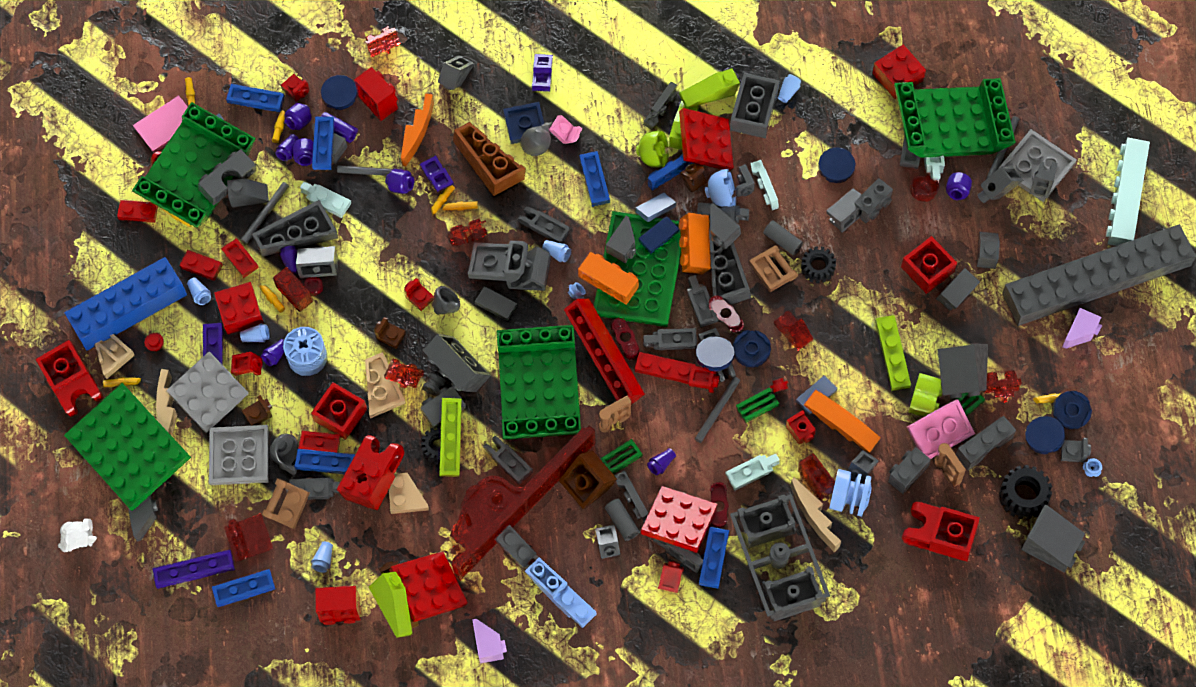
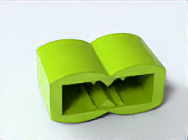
M919 373L909 413L925 417L939 408L940 403H936L937 397H941L943 393L941 379Z

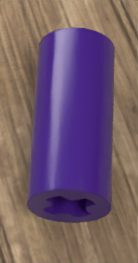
M327 112L321 115V117H334L335 134L344 137L349 143L355 139L358 132L356 127Z

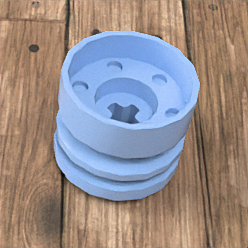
M299 327L287 334L283 349L290 368L301 376H311L320 372L327 362V351L320 333L310 327Z
M838 469L829 509L842 512L845 504H849V514H853L854 506H858L857 516H862L869 503L872 489L871 476L866 475L865 483L863 484L860 483L862 474H858L854 482L851 481L850 471Z

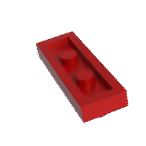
M639 352L635 372L688 384L692 366H695V364Z

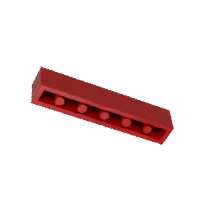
M576 299L564 309L566 315L616 401L628 395L632 405L645 395L644 391L590 299Z

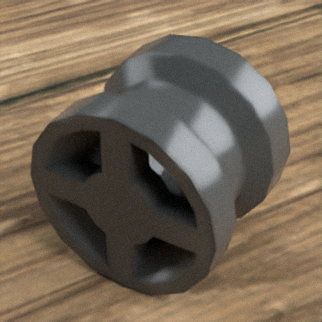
M429 373L427 382L423 384L422 389L431 395L438 396V392L445 385L446 380L439 375Z

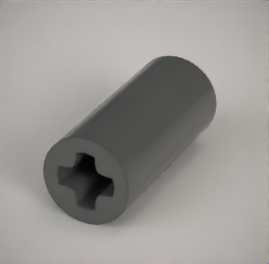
M774 220L766 226L763 232L764 235L793 256L797 254L803 245V241Z
M615 499L605 506L604 509L625 541L633 539L640 533V530L620 499Z

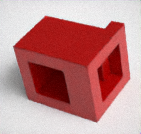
M803 410L787 419L786 428L799 445L803 442L808 443L815 437L816 429Z

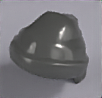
M546 122L541 126L529 128L523 133L521 147L526 154L539 156L548 150L551 144L549 129L552 122Z
M440 286L435 289L432 307L437 315L451 314L460 309V301L454 291L446 286Z
M281 434L270 446L271 459L279 464L282 470H286L292 475L297 473V469L292 465L296 460L299 448L296 437L292 434Z

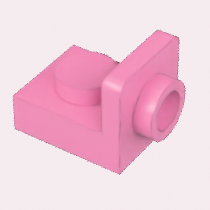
M558 115L549 131L563 144L578 140L582 128L580 126L574 127L566 118Z

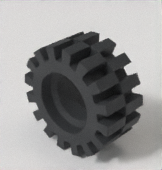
M818 246L814 247V250L810 248L808 252L804 253L802 258V274H805L806 279L810 278L812 283L813 280H816V283L822 280V283H824L826 279L830 280L831 275H834L836 258H834L833 253L830 254L828 248L826 251H824L822 246L821 250H818ZM817 259L825 262L826 267L823 270H815L811 263Z
M437 426L436 430L430 428V432L426 431L421 442L424 457L428 458L431 463L434 461L437 465L440 462V452L432 449V443L441 438L440 426Z

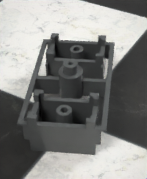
M784 494L778 496V499L747 509L743 507L738 509L737 512L730 514L748 563L747 569L751 571L767 617L769 616L770 620L777 621L821 607V604L826 601L827 597H830L792 494L788 496ZM790 500L806 544L789 549L784 543H775L770 549L769 556L751 561L747 549L796 534L795 520L791 516L787 505ZM809 552L825 594H822L821 590H819L814 570L810 566L804 572L776 581H763V591L755 569L769 564L776 569H782L787 566L789 558Z

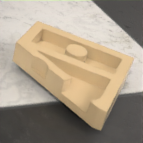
M114 334L110 335V338L104 342L101 340L95 343L102 372L106 379L135 356L133 351Z
M394 474L395 479L389 488L391 514L429 510L428 504L409 474Z

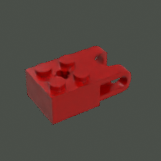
M70 340L35 359L63 409L70 417L78 413L75 402L80 395L89 394L95 402L104 398L78 350Z
M367 435L342 478L337 491L347 501L378 511L395 479L394 474L403 459L404 449L402 445L391 443L385 451L378 453L380 442L375 436Z
M914 502L911 506V515L922 521L924 526L919 529H905L902 534L903 542L968 562L980 517L942 506L939 508L922 502Z

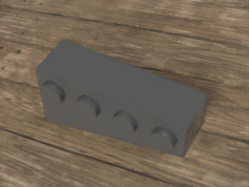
M320 200L252 234L254 243L262 257L280 253L281 249L287 246H295L297 249L338 239L337 230Z
M709 229L713 296H721L728 304H735L750 299V289L734 242L726 249L721 245L718 247L711 240L712 235Z

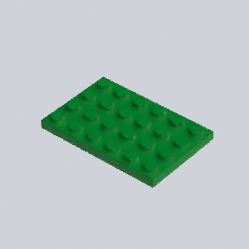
M612 211L606 243L624 217L628 216L635 238L636 253L632 259L629 258L626 263H623L607 254L605 246L603 257L609 263L619 265L621 270L633 273L639 279V288L627 305L597 288L594 308L600 317L611 319L623 318L625 321L668 327L681 257V247L679 245L681 230L679 229L675 236L650 254L638 241V238L663 219L655 218L647 222L636 214ZM671 220L679 228V221Z
M123 383L64 435L131 511L138 507L191 458Z

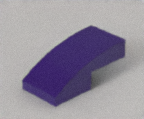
M535 54L532 91L550 92L553 55Z
M436 156L420 163L421 170L437 192L454 184Z

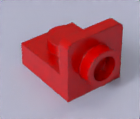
M293 74L281 84V89L297 102L308 94L309 86L306 80L302 81Z
M418 278L409 281L404 287L405 298L420 311L425 309L434 299V296L421 285Z
M253 352L232 355L231 374L235 376L246 373H253L257 376L261 375L262 358Z
M692 366L688 384L691 387L705 388L709 390V393H714L715 387H718L719 376H717L716 371H710L708 368Z
M675 561L664 563L658 589L678 593L684 567H681L680 563Z

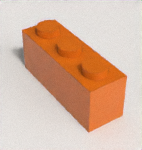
M687 213L679 221V229L681 230L679 241L681 247L680 264L682 265V272L703 275L711 269L709 215Z
M590 252L578 268L579 278L626 305L639 288V279L633 273L621 270L619 265L609 263L600 254Z

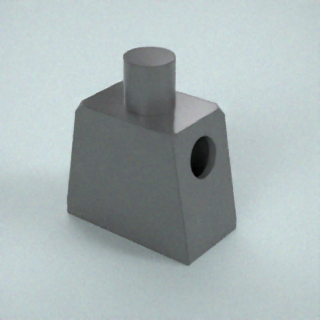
M1001 166L981 183L983 191L977 196L983 203L989 199H1000L1024 180L1013 166Z

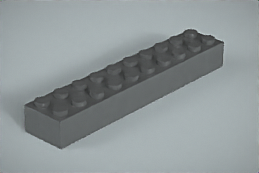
M1178 224L1007 283L1002 294L1017 326L1190 267L1196 255L1181 225Z

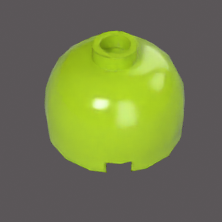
M661 130L652 131L644 134L640 139L639 145L636 147V153L645 165L659 168L664 167L668 163L669 153L665 154L668 141L665 133Z

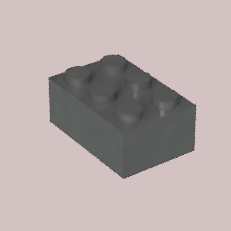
M748 73L743 74L731 117L730 131L766 139L779 92V80Z
M437 334L423 350L427 355V360L438 366L440 374L449 378L452 381L451 385L457 391L477 392L491 376L454 336Z

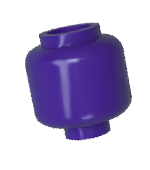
M295 103L284 114L285 124L292 130L303 129L312 119L310 108L301 103Z
M298 139L292 145L293 159L297 164L302 166L312 164L314 142L311 139Z
M393 169L386 176L385 182L391 192L407 194L413 189L415 180L408 170Z
M961 172L951 174L947 181L946 193L954 200L967 198L972 186L971 178Z

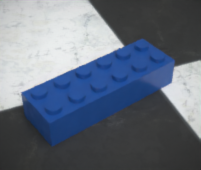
M164 257L64 313L84 348L88 351L95 347V343L101 340L103 342L111 338L110 335H117L187 296V293L167 258Z

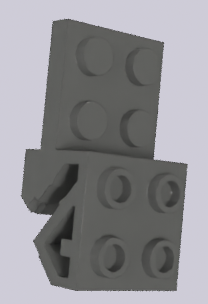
M510 240L509 244L474 242L468 277L470 279L503 280L507 282L508 289L545 291L551 256L549 252L539 247L528 251V244L524 241Z

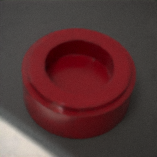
M308 277L304 281L305 292L311 296L319 295L323 290L322 280L319 277Z

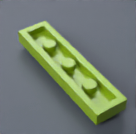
M895 315L876 318V327L891 391L910 388L911 382Z
M442 398L439 476L459 477L462 399Z

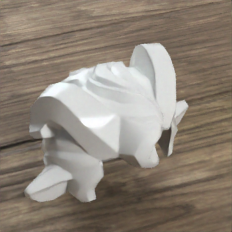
M84 519L83 522H66L60 529L61 543L58 544L59 548L63 552H68L79 547H87V545L91 547L97 539L92 533V520Z

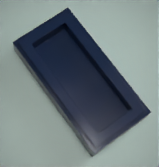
M666 216L638 238V241L652 254L679 232V228Z

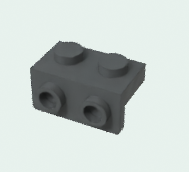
M880 178L855 201V205L862 210L860 219L865 223L870 219L874 220L880 213L879 210L882 207L886 208L892 201L893 189Z

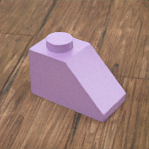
M1080 308L1063 344V348L1091 341L1093 335H1098L1102 327L1099 324L1101 317Z
M472 619L480 663L504 659L503 653L507 652L505 640L501 641L500 634L479 620Z

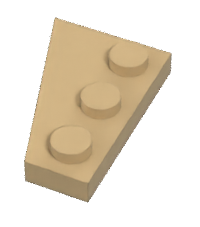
M383 352L365 359L370 419L406 404Z

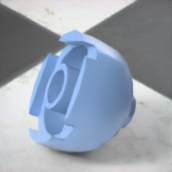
M729 169L715 172L708 180V187H705L707 198H711L712 202L720 207L736 206L737 202L736 197L732 198L735 185L731 172H728Z

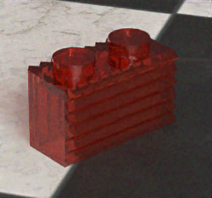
M285 267L273 277L276 288L299 312L313 302L308 288L296 278V275L288 267Z
M814 453L799 462L798 472L803 476L802 478L805 479L809 488H812L811 491H814L816 497H819V500L833 493L835 480Z

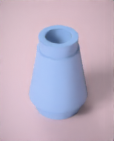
M791 74L785 77L778 99L787 103L801 87V80Z
M546 240L542 246L543 250L549 252L559 262H566L571 255V249L566 244Z
M192 278L187 282L195 303L205 305L211 300V292L197 278Z
M259 324L240 331L241 341L265 342L269 340L268 326Z
M325 541L321 543L311 561L312 568L315 571L325 573L330 568L333 548L331 543Z

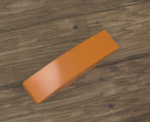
M425 94L423 110L415 109L413 125H406L401 153L402 166L408 165L425 136L434 105L433 94Z
M814 390L804 404L832 430L836 429L849 442L854 441L867 453L871 452L881 438L858 418L817 390Z

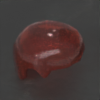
M930 175L918 176L910 184L912 196L922 202L933 200L940 189L939 181H934Z

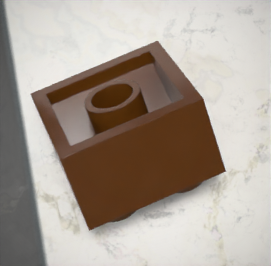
M592 450L580 454L559 479V482L581 508L585 509L604 495L617 478Z

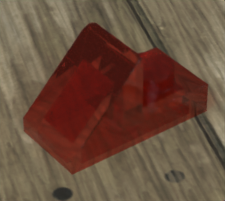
M789 310L774 321V325L798 351L813 340L802 318L797 320Z

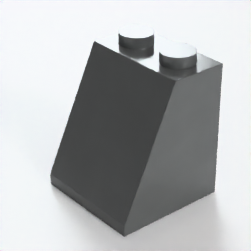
M972 344L937 349L943 395H950V399L962 397V393H968V396L980 395V391L987 390L988 344Z
M1044 505L1022 547V551L1065 573L1067 567L1072 568L1077 559L1074 557L1076 550L1080 552L1086 541L1082 540L1085 533L1052 508Z

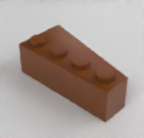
M471 122L454 130L453 142L493 196L525 180L526 168L522 164L519 165L515 162L511 155L504 153L499 145L487 139V136Z

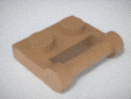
M777 245L749 260L750 266L769 292L798 277V273L796 270H792L781 255ZM770 257H774L786 274L784 276Z
M628 395L600 411L599 418L601 422L599 423V429L601 432L606 433L610 430L611 425L618 421L620 423L624 422L629 418V415H631V400Z
M942 443L939 445V454L935 457L934 464L943 469L945 479L955 487L962 482L966 469L947 443Z
M277 478L275 490L262 515L295 529L310 492ZM285 488L288 492L279 513L276 514L274 513L275 507Z

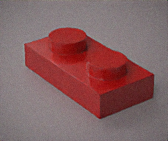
M120 200L117 217L118 220L155 223L158 206L151 202Z
M237 238L221 248L224 255L243 278L259 268L258 264Z
M187 250L179 266L183 270L215 281L223 265L220 261Z
M301 431L298 449L338 453L341 436L340 434Z

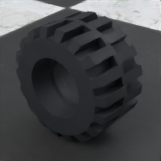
M1024 465L1023 469L1021 466H1018L1015 471L1012 469L1008 475L1006 474L1000 487L999 498H1001V505H1005L1004 510L1006 512L1011 511V516L1018 515V519L1026 517L1027 520L1031 519L1032 516L1036 518L1041 513L1044 505H1048L1052 496V485L1048 483L1050 480L1048 476H1043L1044 472L1042 470L1038 472L1036 471L1037 467L1033 466L1030 469L1029 465ZM1019 485L1031 487L1035 491L1036 498L1032 500L1020 498L1016 494L1015 487Z

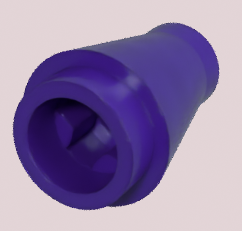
M290 134L288 138L276 147L275 155L282 161L291 159L293 156L292 145L299 138L294 134Z
M295 246L284 247L280 253L288 275L298 273L296 266L298 250H296Z
M280 339L263 350L261 358L268 366L276 365L284 354V340Z
M668 448L666 451L650 458L647 463L648 469L654 475L663 474L676 457L675 452Z

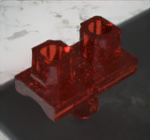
M388 26L381 30V34L377 36L371 34L365 38V43L371 57L384 51L389 55L391 54V48L401 44L396 29H390Z
M393 358L388 365L384 378L400 383L401 388H407V386L416 388L420 378L424 375V371L417 369L416 365H404L399 360Z
M1015 370L1005 372V380H998L996 372L987 373V390L984 391V394L994 393V398L1001 397L1002 403H1007L1008 397L1014 396V391H1019L1022 384L1021 378H1017Z

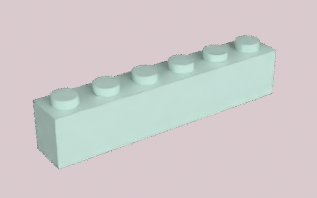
M1127 137L1125 144H1121L1119 155H1122V160H1119L1117 165V171H1120L1119 176H1116L1114 183L1117 191L1113 193L1111 204H1114V209H1111L1109 214V220L1112 222L1106 231V237H1109V245L1118 246L1134 240L1149 141Z

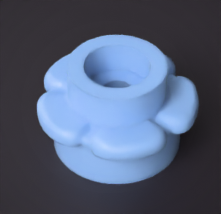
M575 282L573 285H569L568 293L572 299L576 300L583 299L586 291L581 284Z
M1088 459L1083 464V470H1085L1087 476L1097 477L1101 474L1102 464L1097 459Z

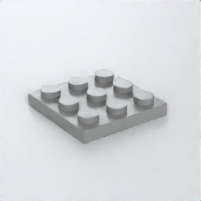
M1030 129L1001 166H1013L1024 180L1019 186L1030 193L1034 177L1038 173L1041 162H1044L1043 169L1045 171L1050 170L1052 162L1058 163L1050 195L1077 160ZM1033 195L1042 202L1047 199L1046 197Z
M210 351L166 390L205 433L249 394Z
M268 425L210 428V485L269 483Z

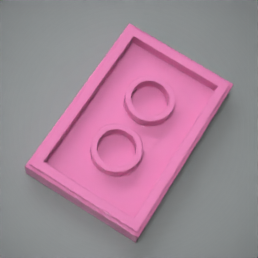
M177 96L135 123L133 127L153 153L158 152L167 145L182 123V115L188 107L180 96Z
M958 399L907 426L916 447L930 459L939 454L938 448L940 444L947 443L950 447H953L975 434Z

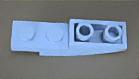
M540 557L525 570L526 574L545 595L582 628L597 615L596 611L568 586L567 582Z

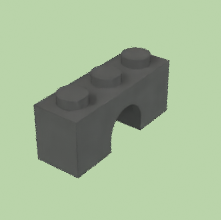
M241 149L238 152H232L223 164H217L213 172L201 177L198 189L214 206L228 195V187L222 182L223 179L228 176L247 179L256 172V164Z
M1002 416L959 447L956 456L966 470L969 471L983 461L984 457L995 447L999 449L1013 439L1016 429L1005 416Z

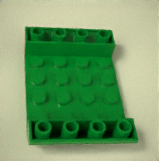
M1001 78L983 79L979 87L914 89L913 82L894 84L907 149L920 158L989 155L1016 143Z
M191 102L182 115V123L147 175L140 177L132 192L198 228L208 220L218 204L216 203L213 206L199 191V180L204 175H209L213 172L217 164H223L232 152H238L241 149L248 156L256 138ZM228 176L222 182L227 186V181L234 180L235 177Z
M573 325L497 330L503 439L581 434Z

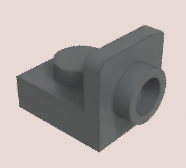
M747 165L740 166L739 174L737 175L740 184L736 186L737 197L750 195L755 187V182Z
M1083 438L1082 441L1064 440L1061 446V461L1085 462L1087 456L1091 454V445L1088 444V438Z
M862 450L851 462L847 471L851 472V479L854 481L858 474H862L860 483H864L866 475L868 476L877 466L879 460Z
M615 526L595 528L601 558L620 555Z

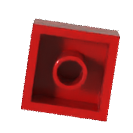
M902 44L876 61L872 74L890 95L897 99L894 84L913 82L915 87L924 81L926 69L906 46Z
M370 67L354 79L358 98L380 121L398 109V99L395 96L396 89L391 83H387L384 80V76L380 71L376 72Z
M931 236L903 258L901 268L927 294L955 272L957 262Z
M251 282L214 292L227 335L264 324Z
M332 382L311 412L314 422L334 434H340L341 438L346 440L367 411L365 400Z
M356 586L315 588L316 613L321 623L333 625L336 622L344 621L346 624H352L361 620L360 595Z

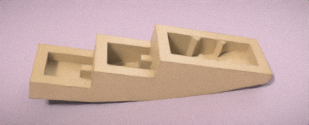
M161 369L157 387V421L172 436L178 416L175 409L172 408L174 399L166 392L170 387L172 376L169 370Z
M794 477L791 480L790 487L801 511L818 536L835 552L840 547L841 540L830 531L832 522L821 512L823 503Z

